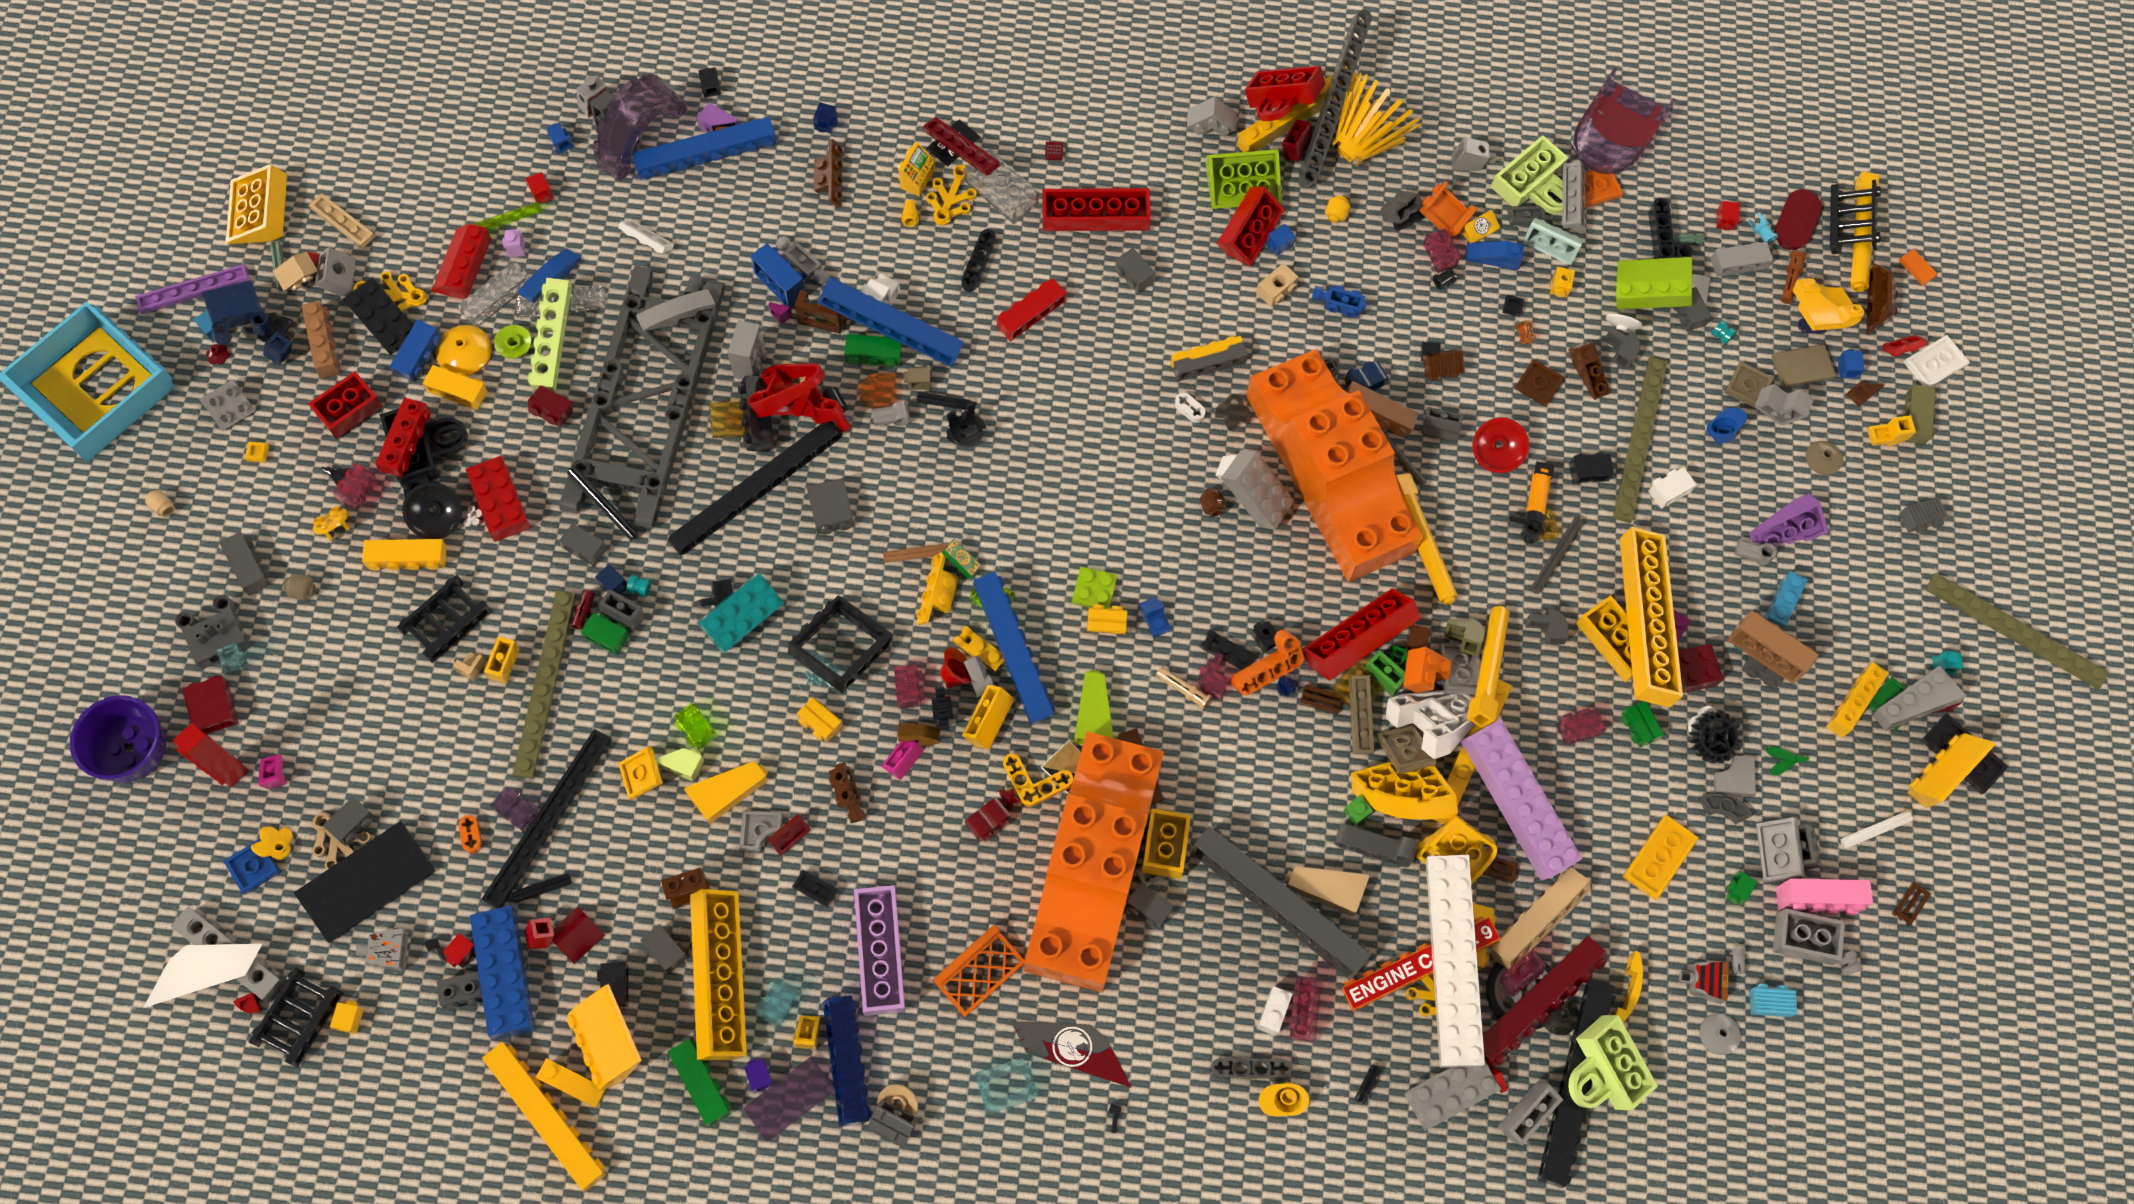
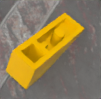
M547 1058L536 1076L540 1081L594 1108L597 1107L606 1089L599 1091L597 1085H594L592 1081Z

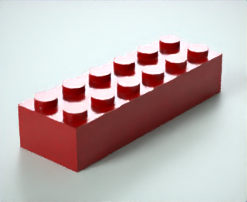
M1149 188L1042 189L1043 231H1149L1150 229Z
M1391 588L1302 648L1308 666L1329 681L1336 678L1340 673L1352 667L1356 662L1367 657L1378 647L1383 646L1384 643L1420 620L1421 617L1415 600Z

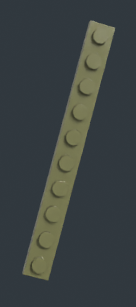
M1651 356L1647 361L1612 519L1631 523L1633 520L1668 361Z
M1935 573L1925 589L1927 592L2094 688L2099 689L2102 687L2109 673L2108 671L1941 575Z
M556 590L512 774L514 777L534 779L576 601L577 595L573 592Z

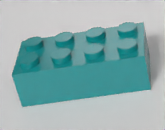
M757 573L696 623L721 653H725L782 606L784 602L760 573Z

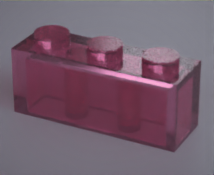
M1296 976L1290 1039L1295 1042L1316 1043L1322 982L1315 977Z

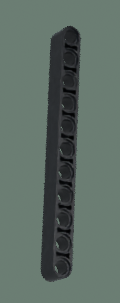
M832 421L821 423L669 536L668 542L679 555L686 554L836 443L843 433Z

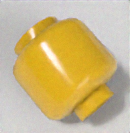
M1336 195L1329 199L1324 212L1330 222L1338 223V221L1346 220L1351 208L1347 198Z

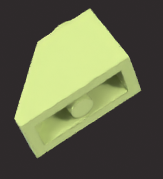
M682 748L658 757L656 762L659 768L694 782L704 763V759L699 751L692 748L690 750Z

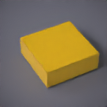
M248 442L245 460L248 462L266 463L269 444Z

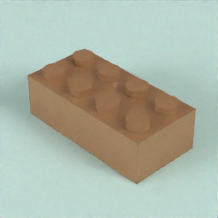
M1752 610L1736 625L1727 641L1792 684L1808 672L1819 655L1810 646L1802 644L1796 637L1785 633L1778 625L1770 623L1760 613Z

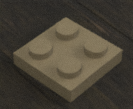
M1740 361L1724 393L1756 408L1755 404L1761 389L1770 386L1774 377Z

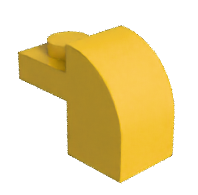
M1911 415L1894 417L1888 424L1869 426L1867 429L1872 446L1886 444L1888 447L1897 445L1910 439L1916 433Z

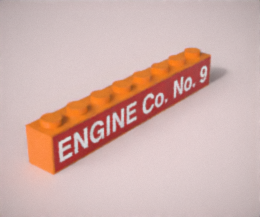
M1481 916L1474 920L1476 953L1501 940L1490 917L1484 919ZM1425 943L1417 947L1418 951L1413 954L1406 952L1400 955V960L1394 963L1390 960L1380 965L1381 969L1375 972L1371 969L1363 973V978L1359 980L1352 978L1344 982V987L1341 990L1352 1012L1433 974L1431 945Z

